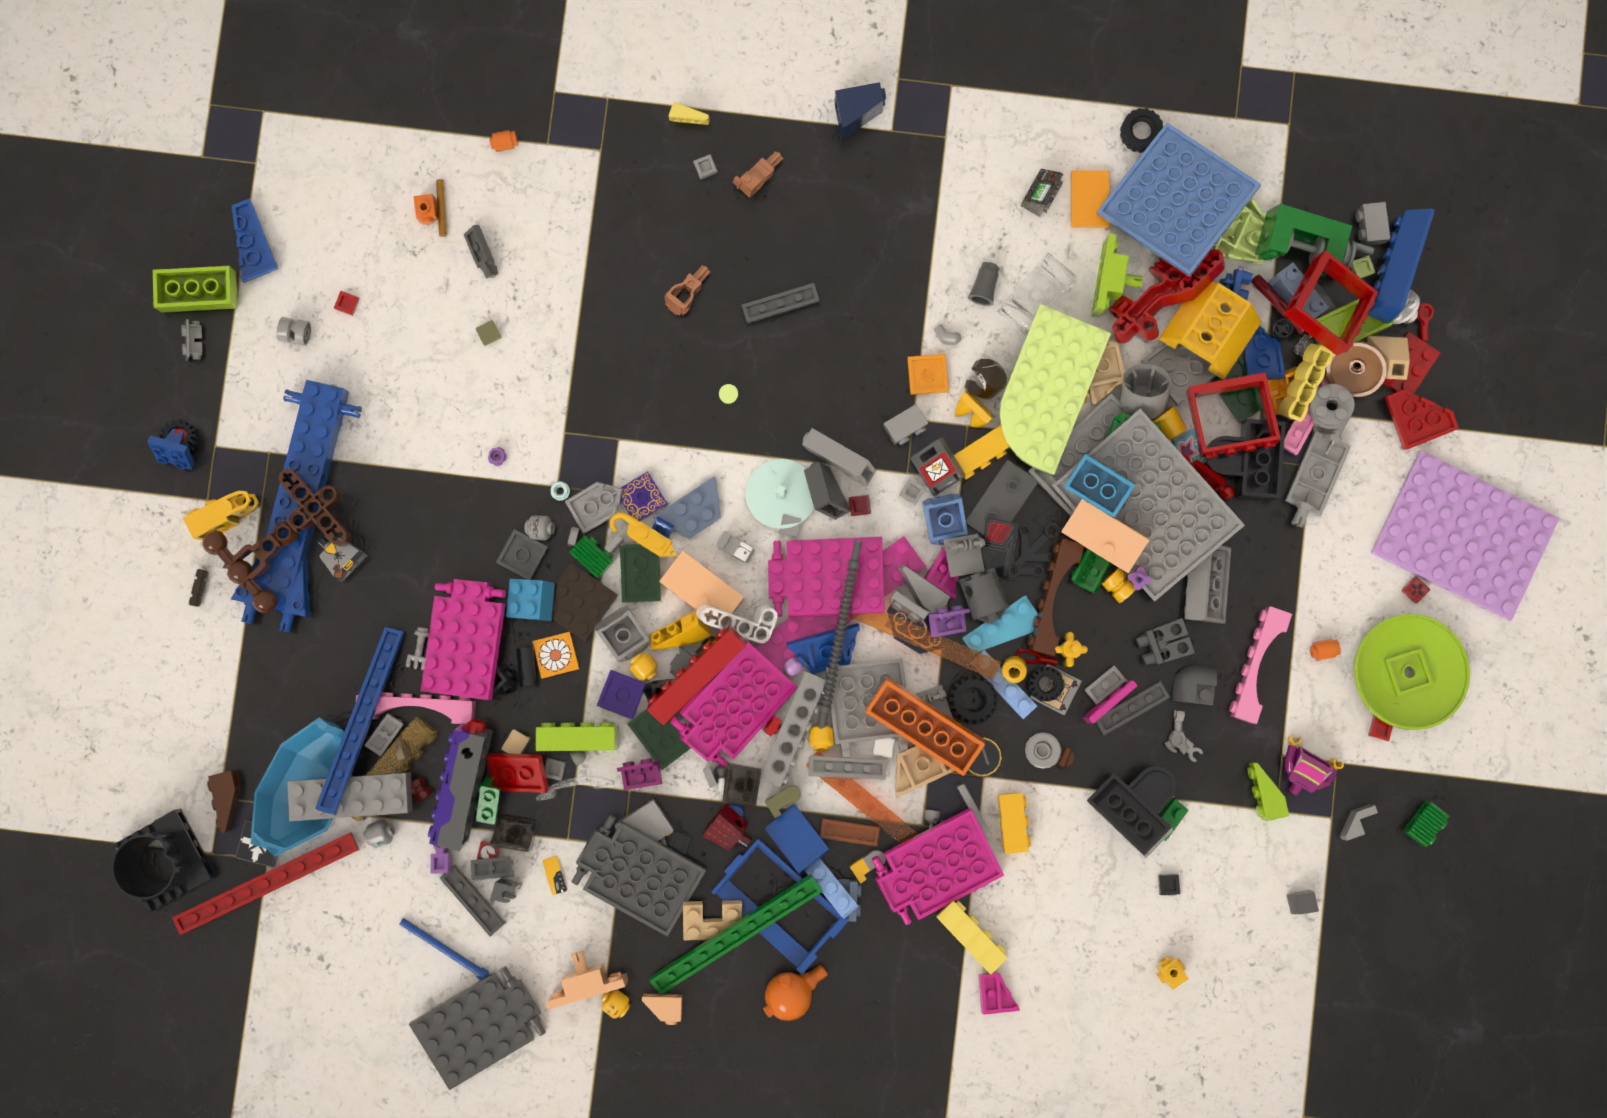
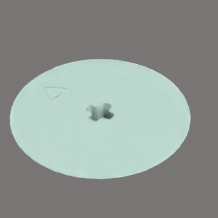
M774 459L760 465L751 474L745 491L747 506L752 515L762 524L777 529L790 528L803 522L814 508L804 473L806 468L789 459ZM783 514L802 519L799 523L781 525Z

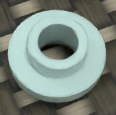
M560 481L552 485L551 495L554 499L563 501L568 498L570 488L566 483ZM559 488L564 489V493L561 495L557 493Z

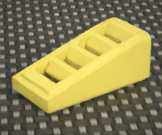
M677 102L673 103L669 113L670 121L704 125H709L710 123L708 114Z

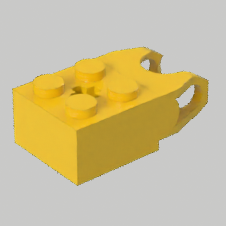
M236 491L218 500L213 499L206 502L205 507L201 509L196 508L189 511L183 520L192 538L203 541V537L210 531L224 533L239 525L238 520L254 512L260 503L255 494H248L247 491ZM251 498H253V499H254V505H253V507L247 508V507L249 506V504L251 503V501H252Z

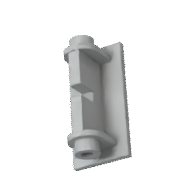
M186 319L185 325L181 327L182 336H185V344H182V355H186V361L189 360L190 356H193V360H200L201 356H203L202 342H194V339H202V325H200L199 321H192V324H189L188 319Z

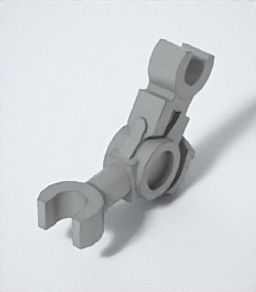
M1174 710V730L1169 735V741L1164 742V744L1171 752L1177 753V750L1174 749L1176 747L1183 755L1187 753L1188 758L1196 762L1197 760L1193 757V752L1197 751L1202 754L1203 751L1200 748L1193 747L1194 744L1185 737L1182 731L1185 712Z

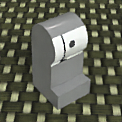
M724 531L716 545L721 550L745 563H748L755 551L752 547Z

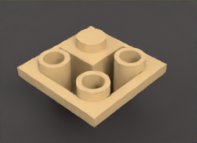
M1367 336V343L1375 346L1386 360L1387 373L1385 378L1407 380L1410 362L1408 338Z

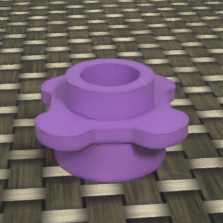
M1139 567L1134 573H1129L1128 580L1132 581L1134 589L1140 590L1143 585L1150 584L1151 577L1147 576L1143 567Z

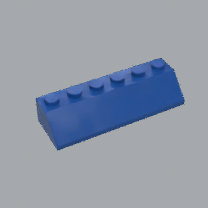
M1434 209L1405 210L1401 216L1396 217L1393 224L1395 230L1391 233L1390 240L1388 241L1390 246L1383 255L1385 261L1378 271L1380 277L1373 286L1378 291V294L1374 300L1375 304L1368 311V316L1390 323L1404 309L1435 212Z

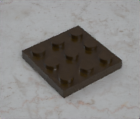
M571 562L555 584L552 620L586 642L595 630V626L612 606L618 594Z

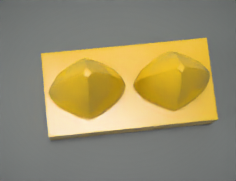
M968 390L960 396V400L955 408V417L964 416L972 410L974 411L970 421L971 427L974 428L988 424L995 417Z

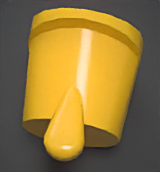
M1175 405L1166 409L1159 417L1151 420L1153 423L1161 425L1159 430L1169 441L1187 429Z

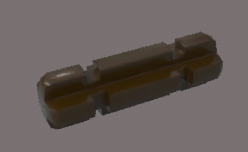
M197 569L195 576L197 579H194L191 591L192 597L189 599V605L199 607L202 599H200V596H203L206 584L204 580L208 576V571Z

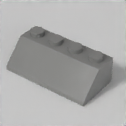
M1220 546L1187 574L1186 606L1184 608L1186 620L1225 624L1231 548Z

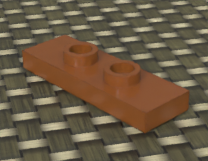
M822 818L820 837L877 847L880 827Z

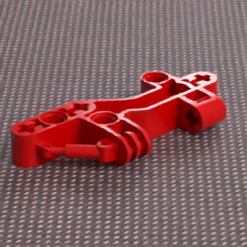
M1211 250L1190 277L1160 257L1159 262L1154 263L1155 267L1151 266L1149 268V272L1161 283L1150 286L1135 302L1122 295L1109 308V312L1117 319L1112 326L1115 340L1118 343L1124 344L1129 342L1136 334L1147 341L1155 340L1159 336V329L1154 316L1163 307L1197 298L1225 269L1223 253L1220 250Z

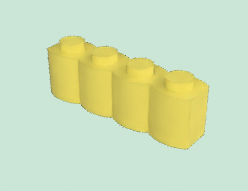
M1310 344L1303 354V361L1295 371V379L1288 386L1287 397L1282 400L1279 406V415L1298 422L1305 418L1308 412V404L1314 399L1317 386L1323 380L1325 368L1332 360L1333 353L1329 349L1317 344Z
M959 900L956 903L952 901L936 917L975 959L992 974L1008 959L1005 955L1007 951L999 943L995 945L991 941L994 937L986 929L982 931L978 927L979 921L973 915L969 917L964 912L966 908Z

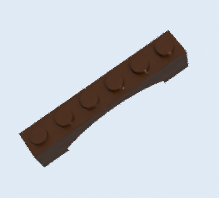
M1063 538L1054 543L1052 553H1054L1053 561L1050 560L1047 568L1049 576L1048 579L1044 580L1042 587L1044 594L1043 597H1040L1037 608H1039L1038 616L1034 617L1032 627H1034L1033 635L1030 634L1027 642L1028 650L1050 657L1055 656V648L1058 646L1059 637H1056L1053 627L1054 598L1063 576L1073 564L1080 563L1084 546L1080 543Z

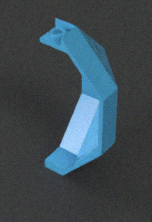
M318 718L280 745L254 793L250 844L267 849L276 857L328 830L334 818L289 821L287 782L327 778L344 734V730L339 726Z

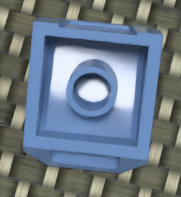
M948 494L927 498L922 501L931 544L942 545L944 544V539L968 536L960 494Z

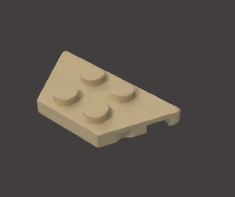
M1107 342L1088 389L1092 405L1098 403L1122 384L1125 372L1117 342Z
M914 746L896 755L895 796L898 798L955 770L918 746Z

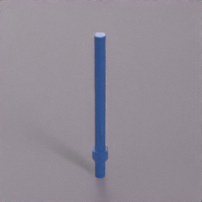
M405 918L399 923V925L476 974L478 979L481 980L490 975L487 969L478 967Z

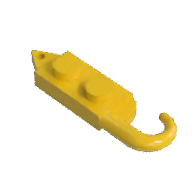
M618 512L611 517L610 527L615 533L618 532L615 528V521L623 519L629 523L627 535L630 539L660 558L677 557L672 541L625 512Z

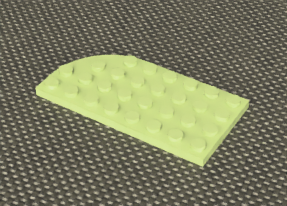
M1041 304L1037 309L1003 393L999 417L1003 436L1015 455L1026 464L1054 475L1111 333Z

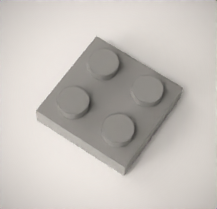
M897 591L889 601L892 604V609L899 613L901 611L908 615L907 618L915 624L917 622L921 624L928 614L927 611Z

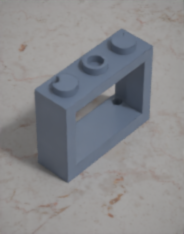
M1291 263L1272 278L1268 284L1289 305L1304 275L1294 263ZM1313 288L1303 310L1313 318H1316L1329 307Z

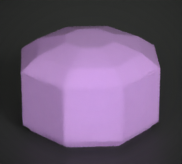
M796 657L786 661L783 668L789 676H796L802 671L804 665Z

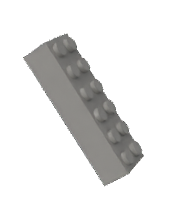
M411 772L350 777L336 815L315 809L327 778L287 782L289 821L413 812Z

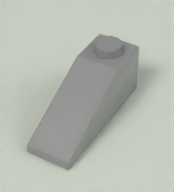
M901 564L898 565L897 568L911 594L922 609L927 611L928 614L936 613V609L945 607L950 599L949 595L908 567Z

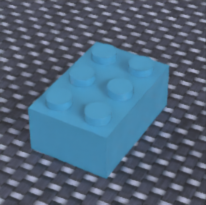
M1085 453L1064 488L1115 518L1136 484Z

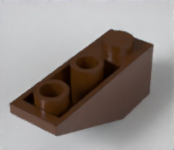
M237 770L208 776L207 786L209 791L212 792V807L217 813L216 825L221 833L232 830L241 792Z

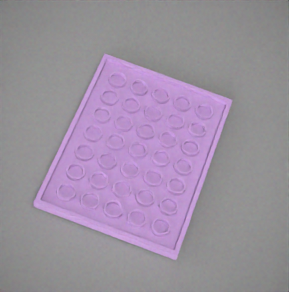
M1421 450L1413 462L1371 553L1508 621H1512L1560 518Z

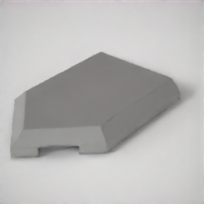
M596 482L565 501L583 534L609 520L617 513L623 489Z

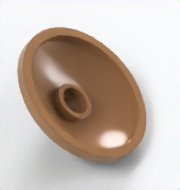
M1354 341L1352 342L1354 345L1349 348L1348 352H1343L1338 356L1333 353L1326 372L1330 384H1338L1345 387L1353 397H1363L1375 392L1383 384L1387 373V364L1383 354L1375 346L1365 342ZM1358 362L1361 364V366L1356 367L1354 363Z

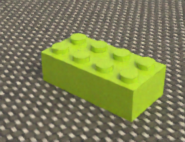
M230 266L153 270L154 308L160 312L237 309V271Z
M594 722L580 723V726H575V723H561V726H556V723H541V727H536V751H603L618 749V726H614V722H602L600 726H594Z

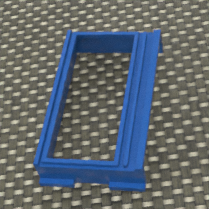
M760 838L756 840L743 856L739 854L724 871L727 875L712 891L714 895L717 894L723 901L742 900V918L757 909L758 906L738 889L730 879L757 848L764 852L796 882L804 879ZM821 893L814 898L837 920L809 952L776 922L759 932L797 967L796 970L801 974L818 957L815 953L830 936L834 938L849 921L847 918L843 919Z

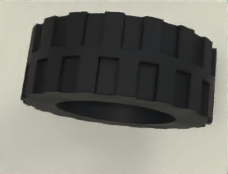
M1138 108L1131 111L1125 117L1120 127V138H1122L1123 144L1128 149H1131L1133 152L1142 153L1163 128V121L1155 111H1151L1149 108ZM1137 122H1146L1150 126L1151 134L1148 138L1138 139L1134 136L1133 126Z

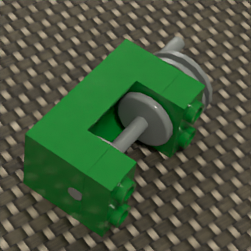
M1279 204L1266 213L1255 255L1261 256L1262 260L1272 261L1280 256H1284L1290 247L1310 252L1309 263L1311 264L1315 256L1326 250L1350 269L1356 251L1372 255L1374 248L1349 240L1352 225ZM1322 271L1320 277H1325L1328 274Z

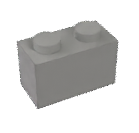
M1386 202L1363 204L1356 211V221L1359 222L1360 228L1358 231L1359 240L1366 246L1385 244L1390 240Z
M915 404L885 422L883 427L893 444L899 443L901 446L910 440L909 437L916 434L918 436L925 432L928 422L918 405Z

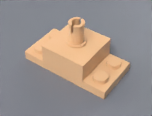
M584 951L573 953L571 956L576 972L566 974L561 980L563 988L553 991V994L550 995L551 997L546 1001L548 1010L623 988L629 981L627 973L621 974V972L610 974L608 978L604 963L587 968Z

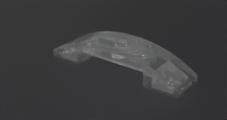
M598 776L573 777L551 785L546 793H540L536 797V801L558 797L557 789L592 782L595 790L614 786L615 783L613 780Z

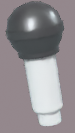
M719 765L715 768L714 774L718 779L720 795H726L725 778L727 769Z

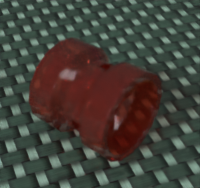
M423 776L411 783L412 793L415 795L414 800L417 803L433 793V790L426 786V780Z

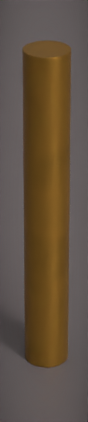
M438 179L436 180L439 236L446 237L444 180Z

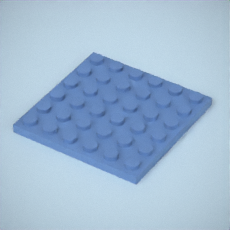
M1166 123L1099 208L1097 215L1190 277L1259 190L1261 183L1169 123Z

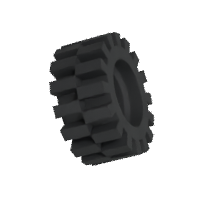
M1053 667L1037 668L1029 676V692L1037 700L1052 701L1057 699L1062 694V690H1064L1062 674ZM1044 676L1050 677L1053 680V688L1048 692L1042 691L1039 687V681Z

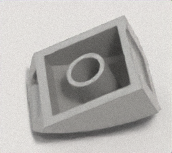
M628 606L619 608L595 626L597 633L618 662L628 661L645 650L650 643V639Z

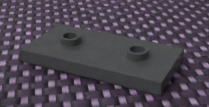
M1007 460L966 519V524L984 536L987 517L1012 522L1038 481Z

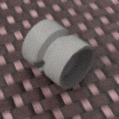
M281 317L277 326L278 341L287 343L293 341L294 344L306 346L311 336V323L304 320H297L295 322L293 318Z

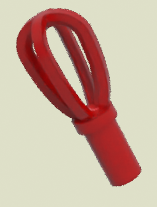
M1019 649L1016 653L1018 657H1020L1022 652L1038 657L1037 660L1023 659L1026 663L1056 666L1058 658L1044 656L1028 649Z

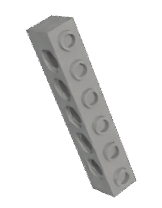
M805 671L759 779L779 788L782 784L786 785L790 776L787 771L790 766L794 767L798 758L795 756L797 748L802 749L805 738H802L805 730L809 732L813 723L810 718L813 713L817 714L821 705L818 700L820 695L825 693L823 689L826 688L824 686L826 680ZM807 689H813L816 692V697L813 700L805 698L804 694ZM803 706L808 709V715L805 718H800L797 715L799 707ZM793 724L798 725L801 729L800 733L796 736L791 735L789 732V728ZM789 742L792 744L793 749L790 753L782 751L781 746L783 743ZM775 761H783L785 768L782 771L775 770Z

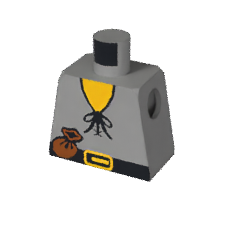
M323 536L318 542L325 549L319 557L337 581L343 582L368 556L351 543L344 547L337 546L326 536Z

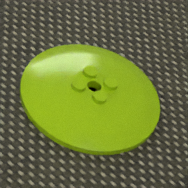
M1402 614L1379 622L1364 636L1358 646L1354 659V681L1362 702L1379 720L1396 728L1422 730L1437 726L1449 719L1459 709L1468 692L1470 666L1466 651L1458 637L1447 626L1431 617L1418 614ZM1406 667H1410L1413 671L1410 678L1404 674Z

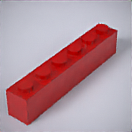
M731 625L726 629L724 627L717 632L716 638L712 642L708 641L702 647L703 651L699 655L695 654L690 658L688 666L685 668L681 667L675 673V678L671 682L668 680L661 687L662 691L658 695L653 694L648 699L647 711L664 726L746 647L745 639Z

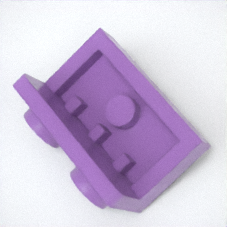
M963 605L951 606V610L941 608L936 609V613L928 614L931 637L965 632L964 613H970V608H963Z

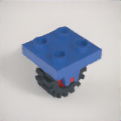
M172 420L171 425L165 424L166 429L162 427V433L159 434L160 438L150 435L147 442L158 462L163 464L170 463L183 470L185 468L193 470L195 462L189 450L192 452L195 450L194 446L197 447L198 437L191 424H188L185 420L183 423L182 420H178V423Z

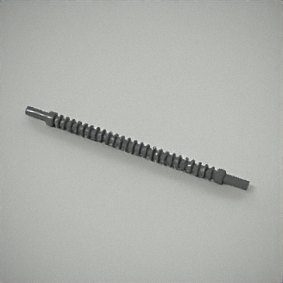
M854 541L851 560H848L847 566L849 569L846 570L848 575H845L847 580L844 581L846 586H843L845 591H842L844 596L841 597L843 602H840L842 607L839 608L841 612L838 613L840 617L837 618L839 623L836 624L838 628L835 629V640L832 641L834 645L831 646L833 651H830L832 656L829 657L831 662H828L830 667H827L829 672L826 673L828 677L825 678L827 683H824V686H826L823 689L825 693L822 694L824 698L819 706V729L826 726L828 713H831L832 707L830 704L833 703L831 699L834 698L832 693H835L833 688L836 687L834 682H837L835 677H838L836 672L839 671L837 666H840L838 661L841 660L839 656L842 655L840 651L843 650L841 645L844 644V634L847 633L845 628L848 627L846 623L849 622L847 617H850L848 615V612L851 611L849 606H852L850 601H853L851 598L854 595L852 591L855 590L853 585L856 584L854 582L857 579L855 575L858 574L857 568L860 567L859 556L862 546L860 541Z

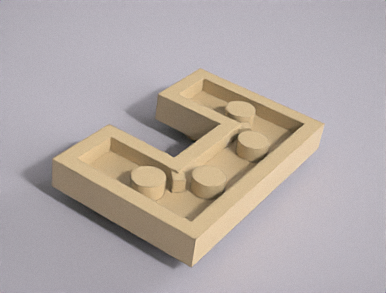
M742 900L722 901V918L703 919V901L683 902V940H708L741 919Z

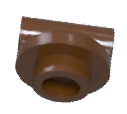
M1063 747L1061 748V756L1057 764L1066 768L1073 763L1074 754L1072 749Z

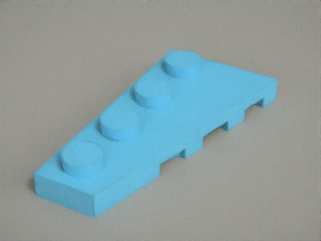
M1025 595L1005 609L1001 619L988 624L986 622L962 637V640L972 654L1032 633L1034 631L1032 623L1034 617L1038 616V613Z

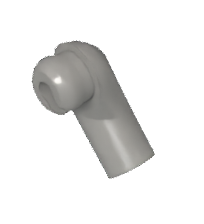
M942 324L934 328V331L944 344L956 345L962 339L961 334L958 332H946Z

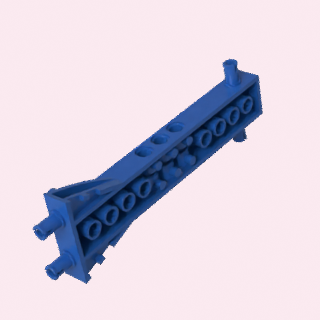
M306 380L303 393L288 389L284 392V394L288 395L283 396L285 402L300 404L283 470L290 469L298 473L316 493L326 486L343 415L360 418L361 414L358 412L362 413V407L346 404L349 391L344 388ZM289 476V477H288V478H289V481H288V482H290V483H292V484H294V485H297L296 483H294V482L291 480V477H292V476ZM281 483L279 484L266 537L269 536V533L273 532L276 524L284 522L286 518L289 519V516L300 507ZM302 489V490L299 492V497H300V498L305 497V495H306V490H305V489ZM318 503L312 506V513L318 511ZM303 516L298 517L296 521L298 526L304 522ZM315 523L308 529L302 530V534H298L294 543L285 546L284 549L281 548L280 553L270 562L271 568L255 580L262 589L273 591L278 598L277 607L274 610L283 613L279 631L291 633L294 616L300 615L312 618L309 606L307 557ZM288 529L282 531L283 539L288 536ZM273 542L267 544V550L271 551L274 547ZM259 559L252 565L253 571L261 564ZM240 584L235 589L231 600L244 602L245 609L241 622L254 624L256 610L252 604L253 596L247 589H241Z

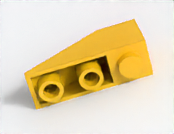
M697 610L651 633V650L696 644L712 636L711 627L698 619Z

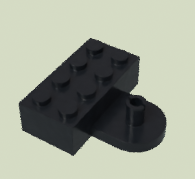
M1246 419L1241 423L1240 437L1220 436L1212 440L1206 448L1270 437L1266 420ZM1277 421L1281 439L1275 447L1267 449L1264 446L1257 447L1256 450L1251 452L1240 450L1233 455L1223 453L1218 454V457L1212 459L1204 457L1206 465L1219 475L1238 476L1237 498L1271 501L1280 499L1285 422Z
M1160 766L1145 769L1129 786L1113 773L1087 799V802L1134 848L1147 858L1173 831L1172 827L1158 814L1174 798L1177 784L1173 774Z

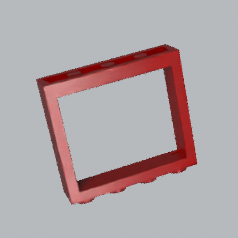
M1325 250L1313 258L1284 315L1338 356L1343 352H1348L1349 348L1354 345L1352 342L1360 333L1362 323L1368 318L1367 313L1375 304L1374 300L1378 291ZM1322 271L1326 272L1360 299L1340 338L1303 310Z
M1266 372L1188 387L1186 394L1200 458L1212 459L1218 457V454L1223 453L1233 455L1240 450L1251 452L1256 450L1257 447L1262 446L1265 449L1272 448L1280 441L1281 437ZM1258 387L1270 437L1206 448L1195 398Z

